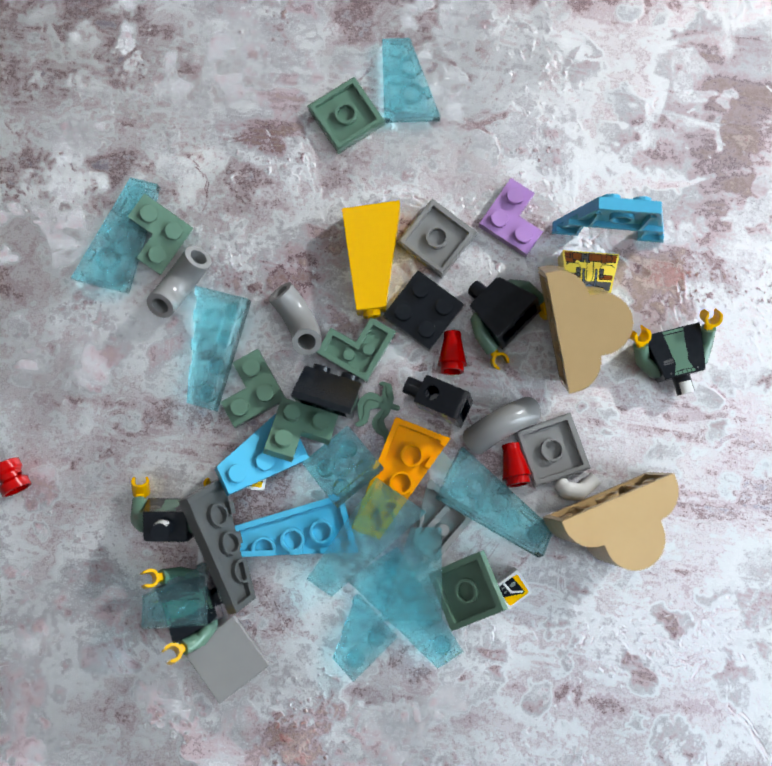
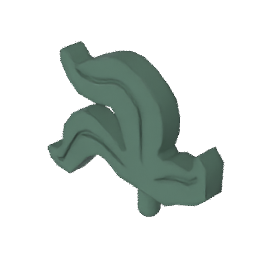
M382 381L379 383L380 386H383L382 396L368 392L359 399L357 404L359 421L355 425L357 427L364 426L368 422L370 410L381 409L373 418L372 426L377 434L383 436L385 444L389 431L385 426L384 419L389 415L391 409L398 411L400 406L393 404L394 395L391 384Z

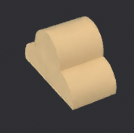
M559 266L538 267L559 379L569 394L579 392L590 386L597 378L601 368V356L614 353L626 344L633 330V316L628 305L612 293L600 287H586L579 277Z
M646 472L548 514L543 519L547 528L556 537L586 546L588 551L598 560L627 570H644L655 564L664 551L666 538L661 520L666 518L676 506L679 495L678 483L674 473Z

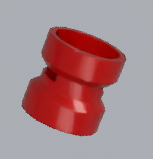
M19 457L0 462V493L2 497L12 496L32 485L29 477L22 474L21 469L23 465Z

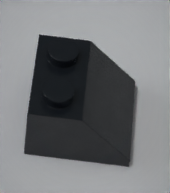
M314 364L313 368L305 366L292 391L291 397L297 402L353 420L363 389V384L358 382L359 377L342 372L341 376L330 373V368L320 364Z

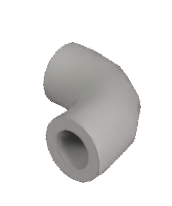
M195 245L187 247L171 270L148 296L147 306L153 314L162 318L170 317L200 281L212 264L210 255L203 248Z
M287 282L277 288L268 300L287 325L294 350L302 355H312L321 347L319 325L306 301L293 284Z
M523 397L510 402L467 428L463 433V440L473 453L483 454L512 434L536 424L541 417V408L537 401L531 397Z

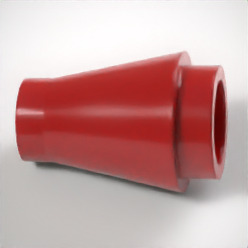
M448 330L444 332V340L438 361L442 374L459 375L464 373V367L467 366L460 331Z
M519 442L502 445V480L506 481V486L511 488L530 484L529 477L532 474L520 449Z

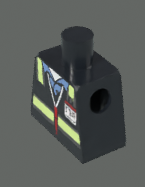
M426 375L423 382L409 376L402 391L415 398L414 403L419 409L459 428H462L473 404L470 392L430 375ZM433 394H439L436 399L430 400Z

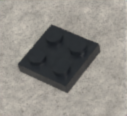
M418 270L384 313L383 318L430 351L463 308L464 304Z

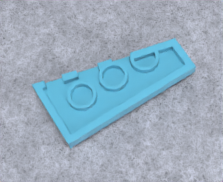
M343 494L235 525L236 532L240 531L243 543H241L240 548L242 557L359 552Z

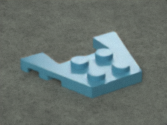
M605 194L553 221L552 234L578 236L583 227L637 231V241L663 243L664 221L662 201H652L650 197L646 196L624 199L617 194Z

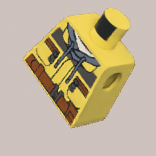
M563 250L558 256L557 262L559 267L579 277L586 287H600L611 293L619 254Z

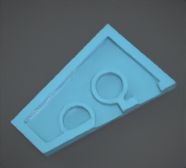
M276 414L216 466L215 472L226 496L309 459L301 439H299L292 462L263 453Z

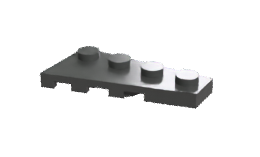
M218 478L181 499L179 504L229 615L238 613L252 602L256 596L247 559L242 558L240 551L241 543H243L241 532H236L232 517V514L236 513L234 502L228 500V496H226Z

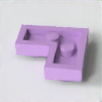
M510 178L478 227L526 258L543 232L520 217L535 193Z

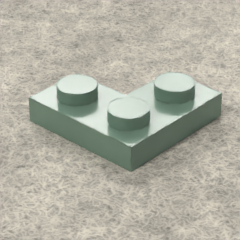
M145 193L127 217L152 235L136 259L159 275L163 273L193 230V227Z
M370 317L357 341L330 328L321 343L320 349L316 353L367 383L394 338L396 331Z
M259 349L232 362L246 387L221 401L234 428L240 427L279 405L282 397L286 398Z
M282 397L263 453L292 462L300 436L329 445L338 414Z

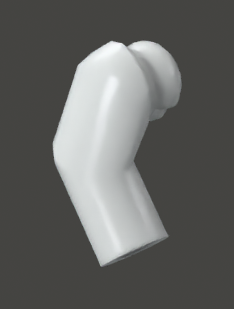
M592 473L580 483L569 482L567 478H561L556 482L555 490L565 500L581 501L594 491L601 482Z

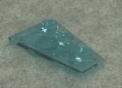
M382 39L385 123L440 121L441 116L411 39Z

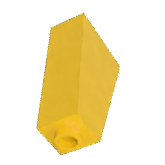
M399 200L342 208L357 315H363L364 319H370V317L377 318L381 316L382 312H386L400 218Z

